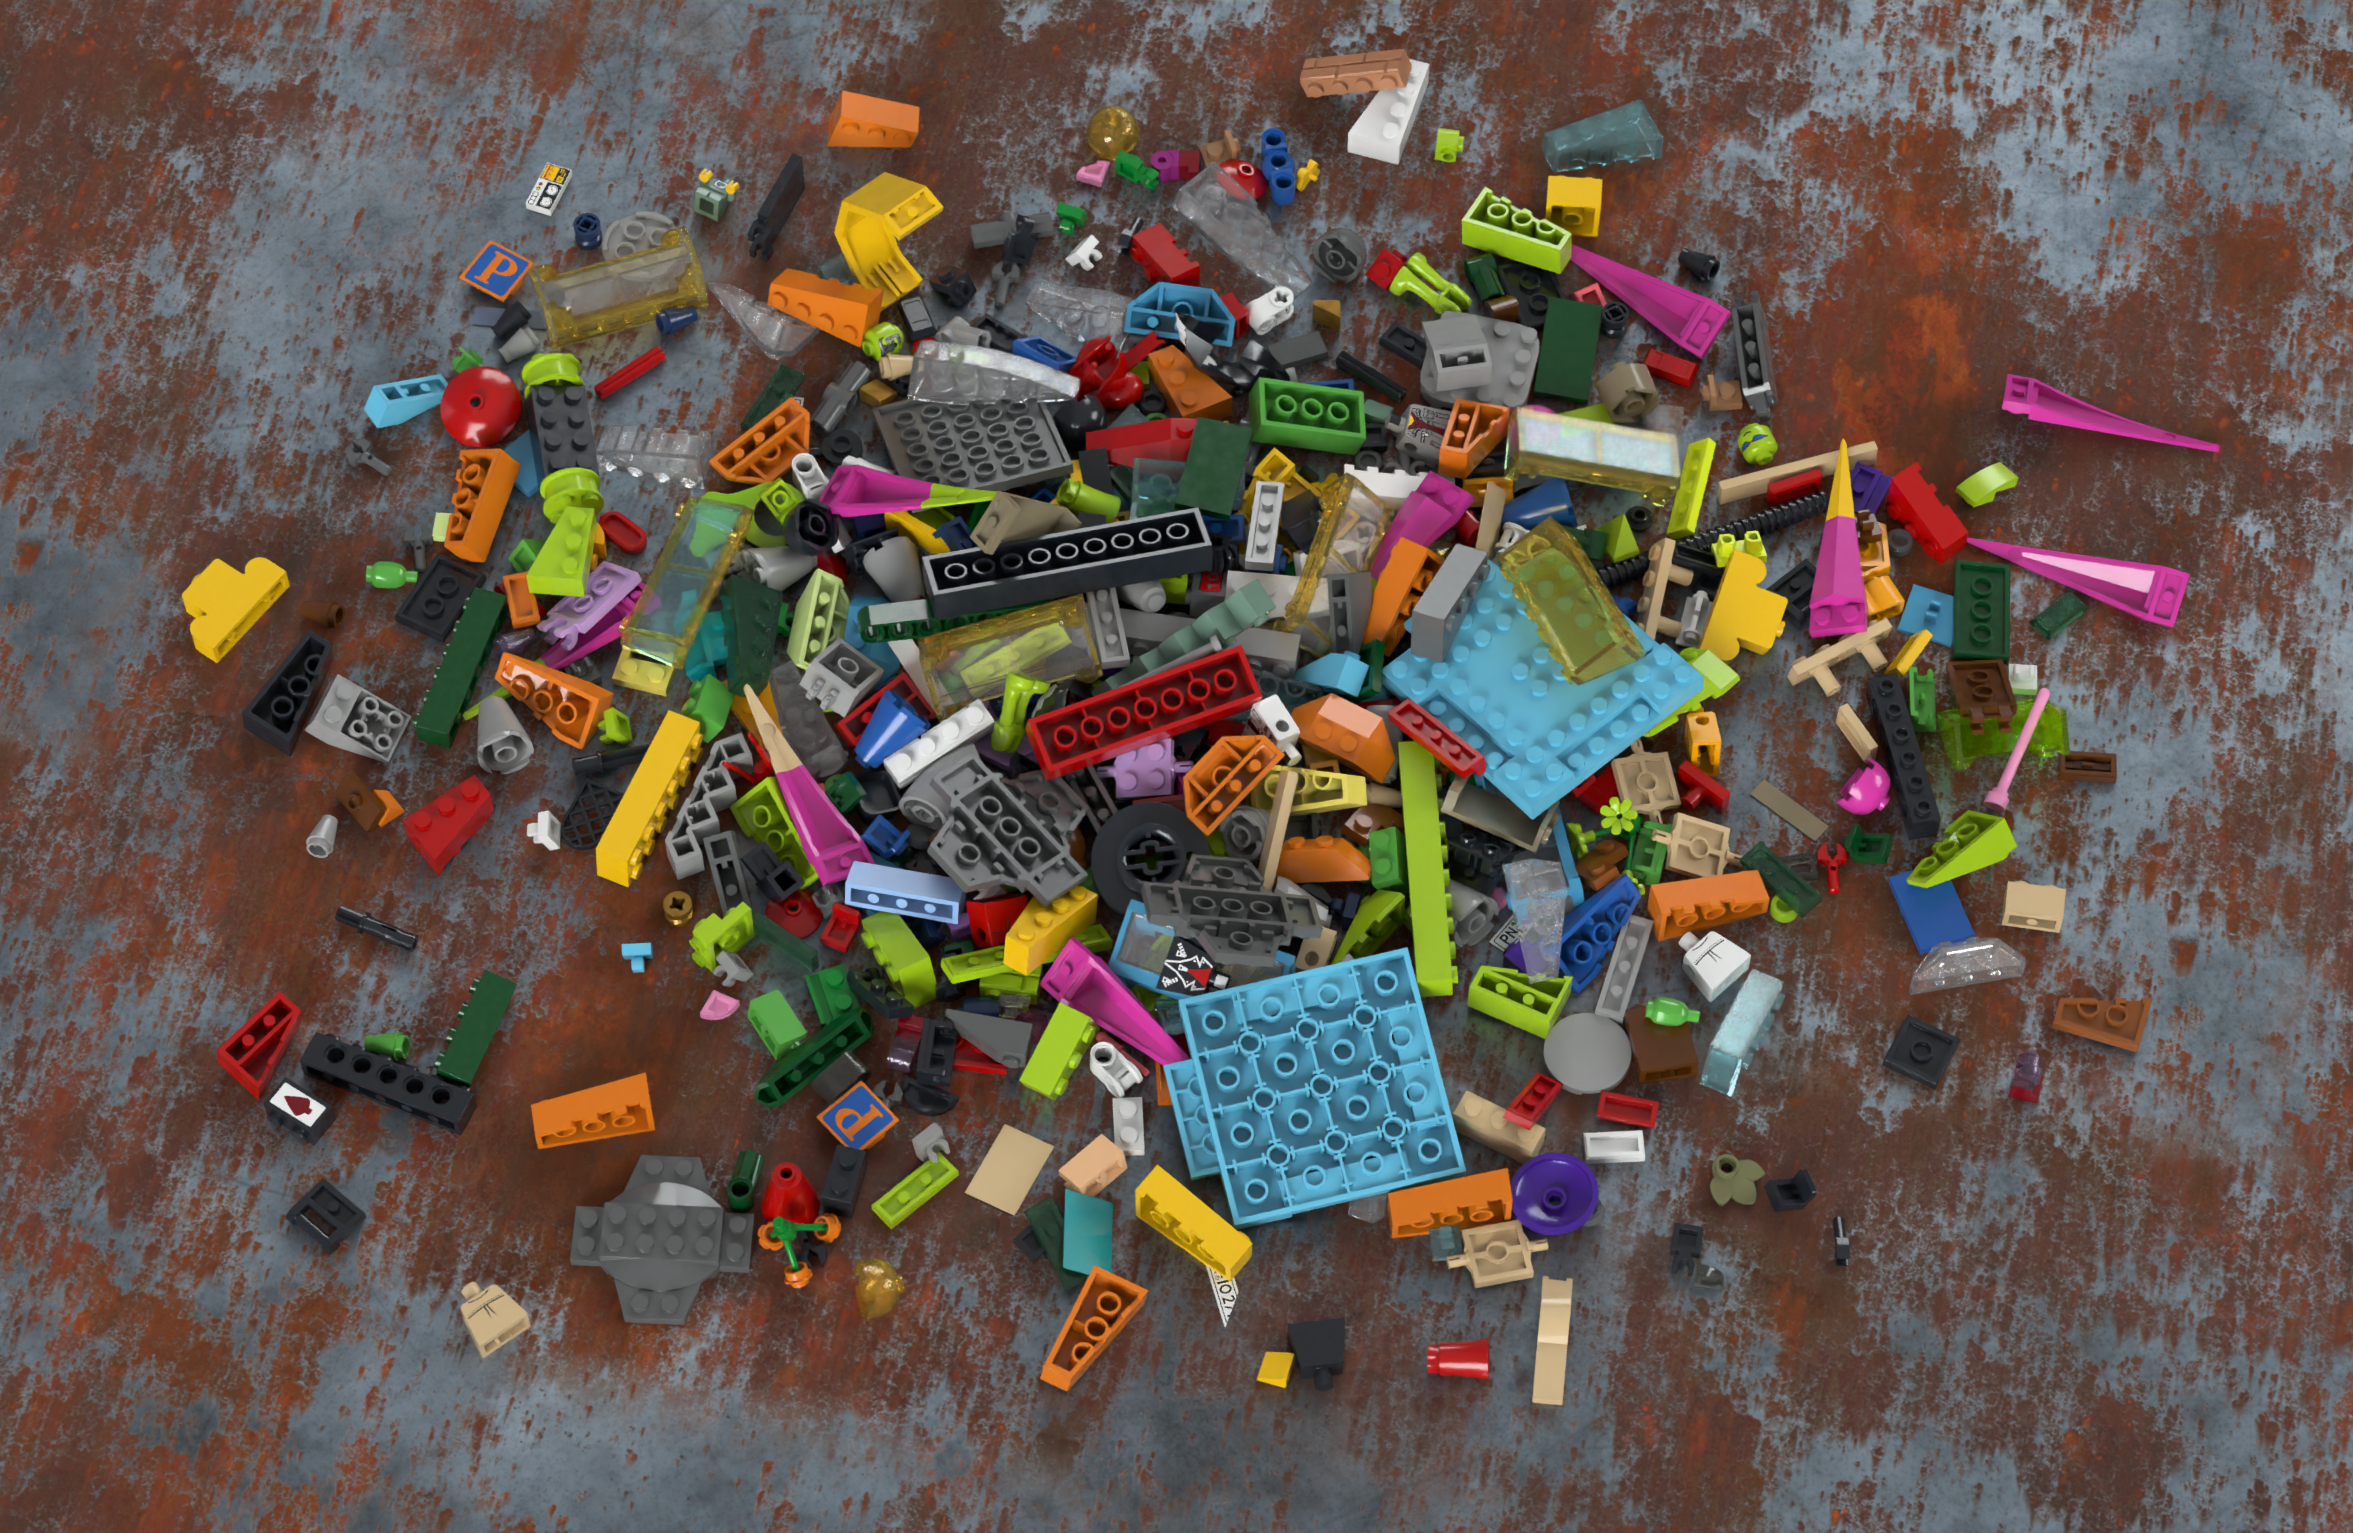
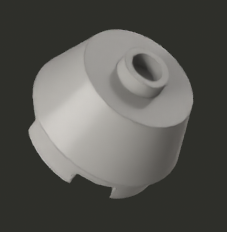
M1249 806L1234 808L1221 822L1219 829L1220 832L1223 831V839L1226 843V846L1223 848L1232 858L1249 859L1250 862L1260 860L1271 814L1263 809Z

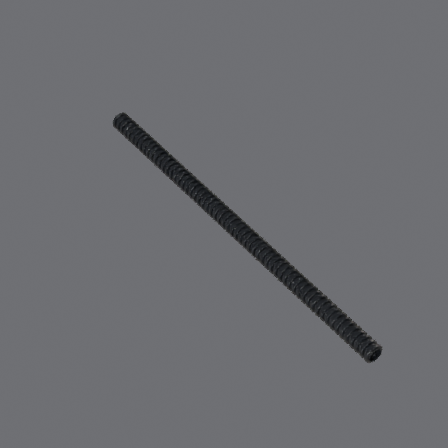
M1818 490L1816 494L1813 492L1809 493L1808 497L1805 495L1801 496L1800 500L1795 498L1792 502L1786 501L1784 505L1778 504L1777 508L1772 506L1769 508V511L1763 509L1761 513L1755 512L1753 516L1750 514L1745 516V519L1742 517L1738 518L1737 522L1732 520L1729 524L1723 523L1722 527L1715 526L1714 530L1709 528L1706 530V533L1701 531L1698 533V536L1692 534L1690 538L1684 537L1682 541L1679 539L1675 541L1711 553V545L1718 542L1719 535L1721 534L1734 535L1736 541L1744 540V535L1748 531H1758L1761 536H1764L1767 532L1773 533L1774 529L1777 531L1781 530L1782 526L1787 528L1790 526V523L1796 525L1798 521L1804 522L1806 518L1810 520L1814 515L1819 517L1822 513L1827 514L1829 500L1822 490ZM1646 550L1642 555L1639 553L1635 558L1630 557L1627 560L1619 561V563L1612 562L1611 566L1606 564L1603 566V569L1598 567L1595 569V572L1589 570L1585 574L1587 575L1588 583L1600 593V590L1603 592L1607 591L1608 587L1614 589L1616 585H1624V582L1631 583L1632 579L1635 581L1639 580L1640 576L1644 578L1650 565L1649 551ZM1404 635L1390 657L1384 655L1383 666H1387L1411 648V636Z

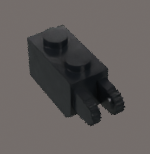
M1310 489L1284 502L1281 511L1283 532L1287 534L1296 550H1303L1305 555L1313 554L1319 548V541L1325 538V526L1327 525L1324 517V512H1326L1325 504L1319 496L1315 497Z

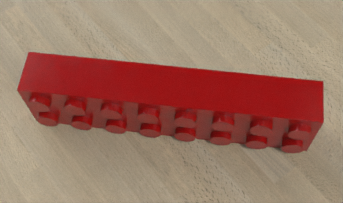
M1242 645L1028 719L1025 730L1046 781L1250 710L1254 703L1261 701L1263 696Z

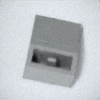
M1476 315L1422 322L1437 392L1491 385V357L1487 341Z
M337 674L326 686L304 731L328 745L388 763L411 716Z

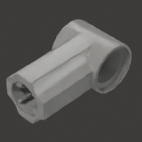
M955 316L936 333V340L939 342V345L948 352L959 347L984 354L990 348L989 345L992 340L989 331L971 327L966 320L959 316Z

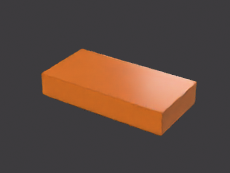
M528 571L502 576L513 629L536 625L541 622L535 593H529L526 578Z

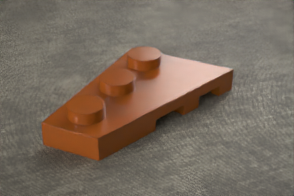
M2060 998L2052 1028L2138 1052L2152 998H2142L2141 1001H2126V998H2115L2114 1001H2098L2096 998Z

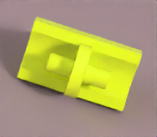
M1748 531L1744 535V540L1736 541L1734 535L1721 534L1719 535L1718 542L1711 545V551L1715 556L1718 568L1726 567L1729 556L1735 549L1757 557L1763 563L1767 562V554L1758 531Z

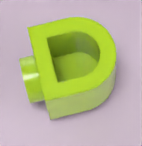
M1438 128L1434 160L1456 162L1457 152H1462L1464 136H1459L1460 130Z

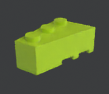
M566 506L526 575L529 593L585 597L597 531L594 508Z
M880 911L861 920L864 932L861 933L862 940L868 949L872 948L878 964L884 968L897 992L902 994L914 1006V1009L936 999L935 985L937 982L930 956L899 914Z
M1481 965L1469 987L1467 1006L1546 1039L1570 996L1573 977L1564 976V979L1545 976L1546 973L1536 972V975L1518 973L1516 969Z
M1060 1002L1019 1081L1024 1086L1055 1101L1058 1095L1061 1096L1065 1092L1069 1083L1068 1079L1078 1067L1100 1027L1091 1017Z

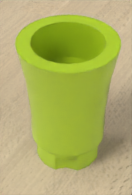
M1071 478L1064 480L1056 495L1057 503L1077 515L1078 512L1106 515L1105 524L1114 522L1121 504L1119 497L1089 487L1080 481L1076 482Z

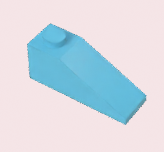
M441 374L376 385L373 386L364 411L377 428L399 425L440 404L448 383Z
M1344 651V654L1330 653L1296 670L1295 678L1288 679L1311 690L1358 697L1369 665L1359 661L1361 656L1350 651Z

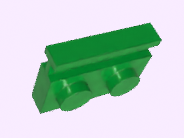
M845 964L818 971L817 974L812 976H804L821 1028L839 1016L860 1007L855 991L847 983L848 972Z

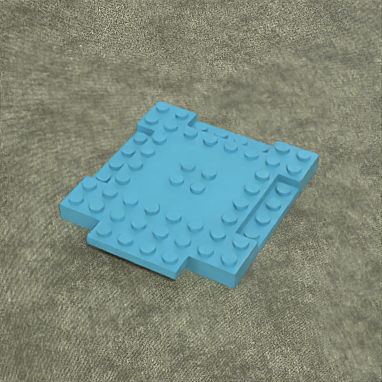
M1548 544L1508 575L1488 559L1487 564L1490 565L1489 576L1486 581L1482 582L1443 662L1411 654V648H1409L1382 669L1381 678L1382 685L1401 702L1410 698L1481 753L1485 758L1486 771L1483 776L1532 820L1703 690V675L1667 644L1662 643L1659 645L1594 589L1588 583L1587 575L1551 544ZM1412 617L1404 622L1405 629L1410 634L1412 633Z
M1408 947L1178 1000V1008L1191 1059L1163 1065L1190 1178L1192 1181L1220 1174L1233 1228L1236 1230L1290 1218L1292 1214L1403 1188L1410 1189L1465 1177L1466 1168Z

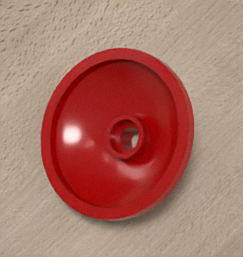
M486 366L469 368L456 375L445 388L440 405L441 418L450 435L460 443L475 448L491 447L504 441L517 427L522 413L521 395L514 381L504 372ZM481 399L480 405L473 407V401Z

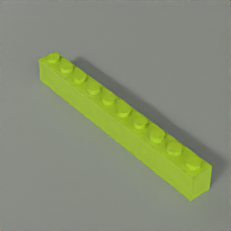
M1416 741L1398 742L1416 982L1420 997L1453 995V984L1458 983L1457 966H1451V959H1456L1455 941L1449 942V935L1454 934L1453 917H1447V910H1452L1451 893H1445V886H1450L1449 869H1443V862H1448L1447 845H1441V839L1446 838L1445 821H1439V815H1444L1441 812L1443 798H1437V792L1442 791L1441 774H1435V768H1440V760Z

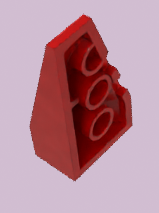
M1167 418L1086 432V450L1106 447L1108 463L1116 467L1125 465L1135 468V472L1140 474L1149 472L1159 475L1160 480L1181 482L1198 419Z

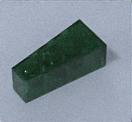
M731 574L719 590V597L723 603L721 617L722 622L725 624L724 646H727L728 655L726 659L728 690L730 693L747 698L744 686L748 684L758 698L767 687L783 592Z

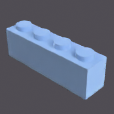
M859 861L853 862L845 882V905L958 924L966 903V893L950 877Z

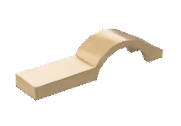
M1543 1276L1532 1395V1402L1554 1405H1562L1572 1299L1573 1279L1567 1278L1566 1281L1551 1280L1549 1276Z

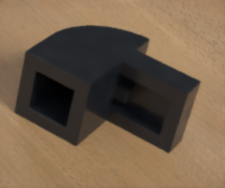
M765 841L740 859L757 881L755 885L766 897L775 903L783 901L805 884L789 861L781 863Z

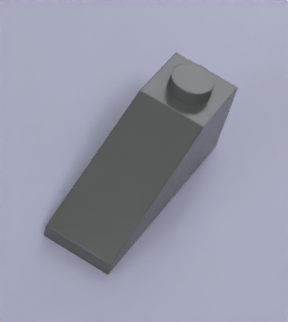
M1371 572L1327 575L1332 653L1344 654V651H1350L1359 655L1372 604Z
M727 831L703 838L723 916L730 908H736L742 902L751 908L752 914H754L744 864L740 860L742 854L736 832Z
M946 1009V1021L954 1024L953 1030L957 1031V1034L992 1059L1009 1068L1027 1066L1034 1039L1033 1024Z

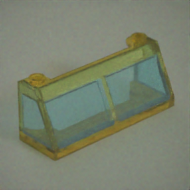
M1530 406L1517 407L1509 417L1504 479L1518 481L1519 474L1522 473L1529 474V478L1533 479L1538 474L1641 492L1642 498L1651 496L1650 504L1664 506L1680 489L1681 477L1677 436L1670 435L1664 430L1648 431L1540 412L1535 411Z
M689 496L685 505L680 503L674 516L677 522L630 618L625 616L619 627L618 632L622 633L620 644L679 670H683L688 660L687 653L695 642L696 635L737 550L739 551L741 545L743 546L748 536L754 509L744 505Z

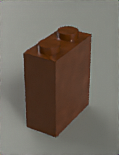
M1637 1005L1629 1010H1625L1623 1025L1631 1045V1056L1639 1085L1696 1076L1698 1059L1688 1021L1679 1026L1660 1025L1654 1023L1651 1018L1645 1017L1646 1007L1644 1005Z

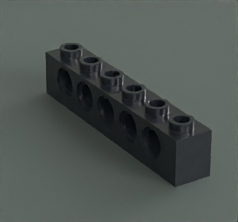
M1897 674L1869 678L1866 698L1908 839L1914 840L1937 836L1941 818Z
M316 1032L300 1059L305 1075L458 1135H462L477 1107L474 1093L469 1088L463 1085L454 1086L446 1083L443 1078L437 1075L428 1076L423 1074L412 1065H400L386 1055L379 1054L377 1056L369 1053L358 1044H352L351 1046L341 1042L338 1037L332 1034L323 1035ZM337 1058L343 1059L339 1063H332V1061ZM361 1069H369L366 1073H358ZM388 1079H396L392 1083H384ZM414 1089H422V1091L417 1094L410 1093ZM441 1099L448 1100L444 1104H437V1102Z

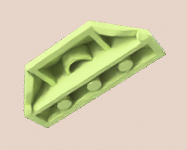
M819 568L815 570L796 604L787 647V653L794 664L804 670H807L814 658L838 638L844 640L850 605L849 598L843 589L842 579Z

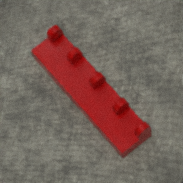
M1410 698L1388 712L1390 722L1462 779L1467 778L1472 773L1481 776L1486 771L1485 758L1481 753Z

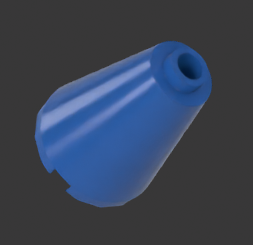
M1563 473L1506 503L1501 520L1502 525L1505 522H1511L1529 531L1553 530L1555 524L1574 528L1578 527Z
M887 689L883 693L854 749L857 754L855 759L866 769L870 766L877 768L884 763V759L926 732L931 724L923 715L918 718L916 709L894 691Z

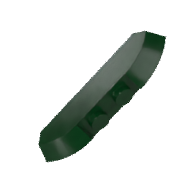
M862 1007L855 1008L839 1016L803 1042L763 1075L757 1084L754 1101L769 1108L782 1105L872 1036L874 1026L871 1013Z

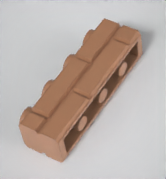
M1405 49L1310 58L1305 60L1304 70H1302L1300 75V83L1306 96L1315 98L1328 95L1406 88L1412 64Z

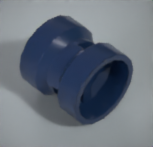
M583 213L577 216L573 224L578 247L583 250L598 248L602 243L599 218L591 213Z

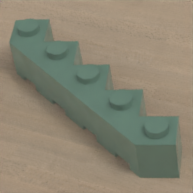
M1256 579L1238 589L1224 602L1203 613L1192 624L1172 634L1158 647L1138 657L1130 666L1103 681L1091 693L1093 696H1097L1124 685L1210 643L1209 638L1215 635L1223 650L1236 642L1235 637L1253 625L1257 628L1270 619L1268 614L1276 606L1259 580Z

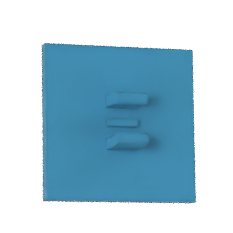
M1913 584L1897 631L1913 635L1923 629H1927L1933 635L1930 641L1951 647L1953 642V596Z

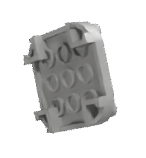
M1446 311L1439 320L1473 316L1474 314ZM1476 315L1487 341L1491 357V385L1437 392L1427 350L1420 375V394L1431 405V408L1442 409V407L1453 409L1456 399L1510 407L1509 419H1511L1519 409L1527 406L1539 358L1537 332L1534 328L1518 323Z

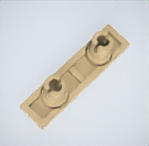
M1664 538L1654 543L1650 548L1648 555L1650 560L1649 570L1643 578L1644 593L1637 605L1639 616L1635 624L1654 640L1656 632L1676 639L1682 630L1681 622L1663 617L1660 614L1667 580L1683 586H1689L1693 579V570L1672 564L1676 541L1669 538Z
M1887 618L1879 622L1877 620L1867 623V632L1845 634L1839 639L1838 643L1832 646L1826 644L1816 650L1815 655L1809 658L1806 656L1798 658L1791 664L1792 668L1787 676L1789 681L1794 686L1809 677H1815L1825 695L1829 697L1841 689V685L1829 667L1856 653H1862L1874 673L1882 670L1888 665V661L1876 643L1888 637L1892 625Z

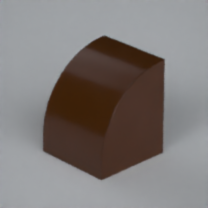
M1512 294L1484 302L1483 311L1486 317L1518 323L1519 304Z

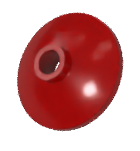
M1229 159L1222 162L1217 169L1216 178L1218 183L1227 193L1236 198L1255 200L1262 197L1268 188V181L1263 172L1250 162L1240 159Z
M798 888L779 903H775L770 899L765 910V919L769 929L776 936L786 940H801L812 935L819 928L823 919L820 908L816 906L812 898L813 893ZM793 907L798 908V910L795 912H791L788 909Z

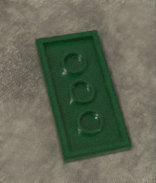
M1549 297L1533 396L1581 404L1588 403L1603 305Z
M1198 416L1174 509L1186 510L1198 507L1201 515L1230 520L1252 435V428Z
M1955 560L1953 564L1952 660L2002 659L2003 663L2008 665L2010 661V564Z

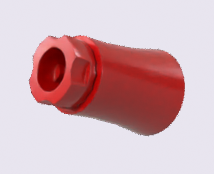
M1489 1338L1463 1342H1440V1345H1428L1429 1374L1440 1373V1376H1463L1489 1380Z

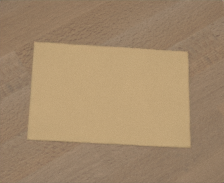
M1488 481L1475 549L1488 552V559L1492 561L1495 558L1496 551L1494 546L1498 542L1507 491Z
M1004 1124L965 1193L1015 1216L1054 1146Z

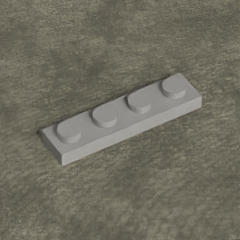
M1256 482L1245 557V569L1273 571L1284 497V483Z
M1115 587L1086 592L1101 668L1110 669L1130 666V655Z
M1631 915L1626 925L1621 927L1595 1014L1623 1024L1625 1010L1628 1008L1654 924L1653 920Z

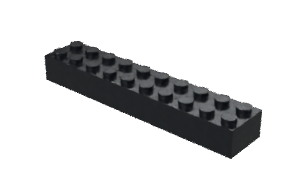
M1197 507L1003 542L998 545L993 555L984 553L980 547L925 556L922 557L923 577L935 620L1212 570V544Z

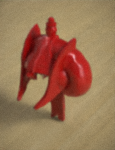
M1152 331L1125 354L1123 351H1120L1119 358H1117L1118 352L1115 345L1110 341V335L1106 338L1100 337L1088 341L1079 351L1075 364L1066 376V382L1075 380L1077 384L1076 393L1071 394L1070 398H1067L1068 401L1076 398L1079 402L1083 398L1086 399L1084 395L1089 394L1095 395L1107 410H1123L1133 406L1142 398L1145 389L1144 383L1138 375L1130 371L1148 357V354L1164 344L1165 341L1157 339L1158 335L1155 334V331Z

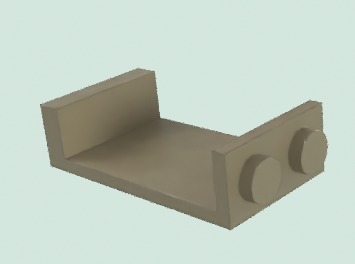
M998 491L970 535V538L984 553L993 555L1000 543L1079 529L1082 523L1066 507Z
M1456 775L1447 792L1441 812L1535 853L1541 843L1547 844L1551 832L1554 830L1560 814L1555 813L1559 805L1558 801L1550 807L1546 816L1539 815L1532 820L1513 802L1469 784L1471 775L1465 779Z

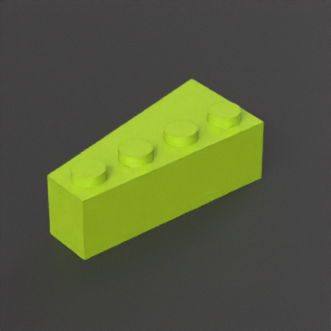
M1484 187L1462 219V244L1558 274H1561L1572 258V233L1546 219L1538 220L1533 217V212L1526 208L1520 210L1511 205V200L1505 197L1498 198L1494 196L1493 191L1487 187Z

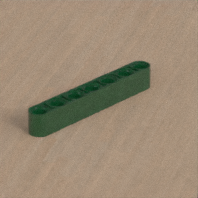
M921 599L865 606L858 611L857 620L860 637L864 642L881 643L1044 624L1053 619L1055 613L1052 599L935 620L930 600Z

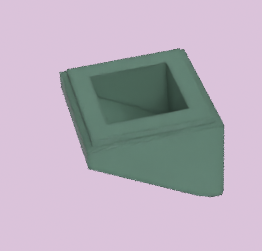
M1368 399L1364 404L1365 423H1385L1388 414L1393 412L1394 407Z

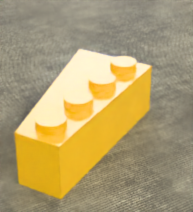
M1078 885L1046 907L1033 896L1006 935L1003 964L1026 976L1062 949L1070 938L1077 937L1095 923L1098 894Z
M1158 1164L1135 1190L1136 1216L1228 1281L1231 1282L1252 1257V1243L1246 1234L1233 1228Z

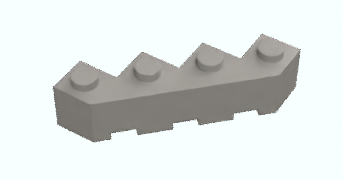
M742 732L714 743L705 766H702L694 782V788L689 798H686L677 815V821L672 831H669L665 839L667 856L677 880L705 870L699 845L704 844L703 838L721 833L716 812L730 808L737 801L736 788L732 780L742 776L724 767L722 762L727 761L748 773L754 772L752 754Z

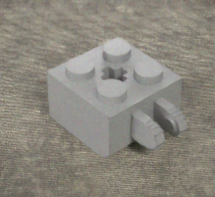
M838 638L814 658L799 685L808 691L805 697L809 700L815 697L821 700V709L825 711L830 707L834 712L839 713L845 718L872 695L885 670L847 642Z

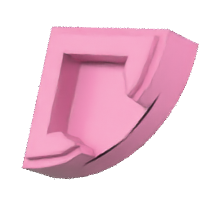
M1097 161L1096 164L1084 166L1076 174V180L1102 188L1111 168V163L1109 161Z
M713 990L700 1012V1017L706 1020L726 1018L739 1008L740 1002Z

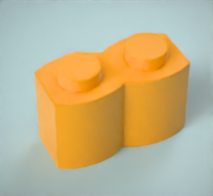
M1875 576L1865 583L1868 604L1867 623L1873 620L1879 622L1885 618L1890 619L1903 611L1905 600L1889 576Z

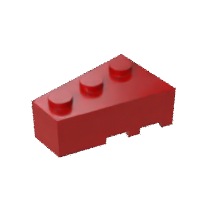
M1915 462L1891 479L1885 509L1893 520H1897L1911 534L1913 539H1916L1923 546L1925 553L1929 557L1942 564L1966 547L1969 532L1948 504L1943 507L1934 494L1937 488L1933 483L1927 485L1918 472L1922 469L1918 462Z
M279 992L217 1049L218 1064L259 1101L302 1023L301 1010L282 992Z

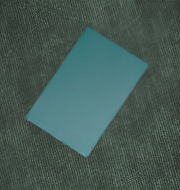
M1065 1189L1063 1268L1090 1275L1095 1265L1111 1273L1112 1202Z

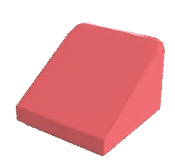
M1598 282L1569 294L1570 299L1574 301L1603 305V307L1607 304Z

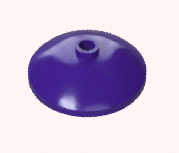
M1546 1153L1531 1158L1516 1171L1510 1183L1514 1215L1525 1227L1544 1235H1562L1580 1228L1591 1218L1598 1204L1599 1189L1594 1173L1583 1161L1564 1153ZM1552 1201L1560 1202L1557 1206H1552L1550 1203Z

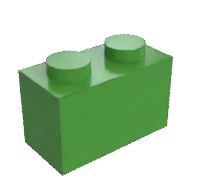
M709 673L701 681L696 680L691 685L688 691L690 698L681 710L684 713L683 716L700 722V734L703 735L702 740L706 743H709L724 728L736 693Z
M1396 827L1370 832L1369 846L1372 885L1377 890L1399 892L1402 894L1408 893L1409 883L1405 836Z

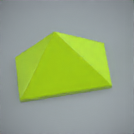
M1625 514L1594 529L1609 534L1605 553L1614 563L1639 555L1638 546Z

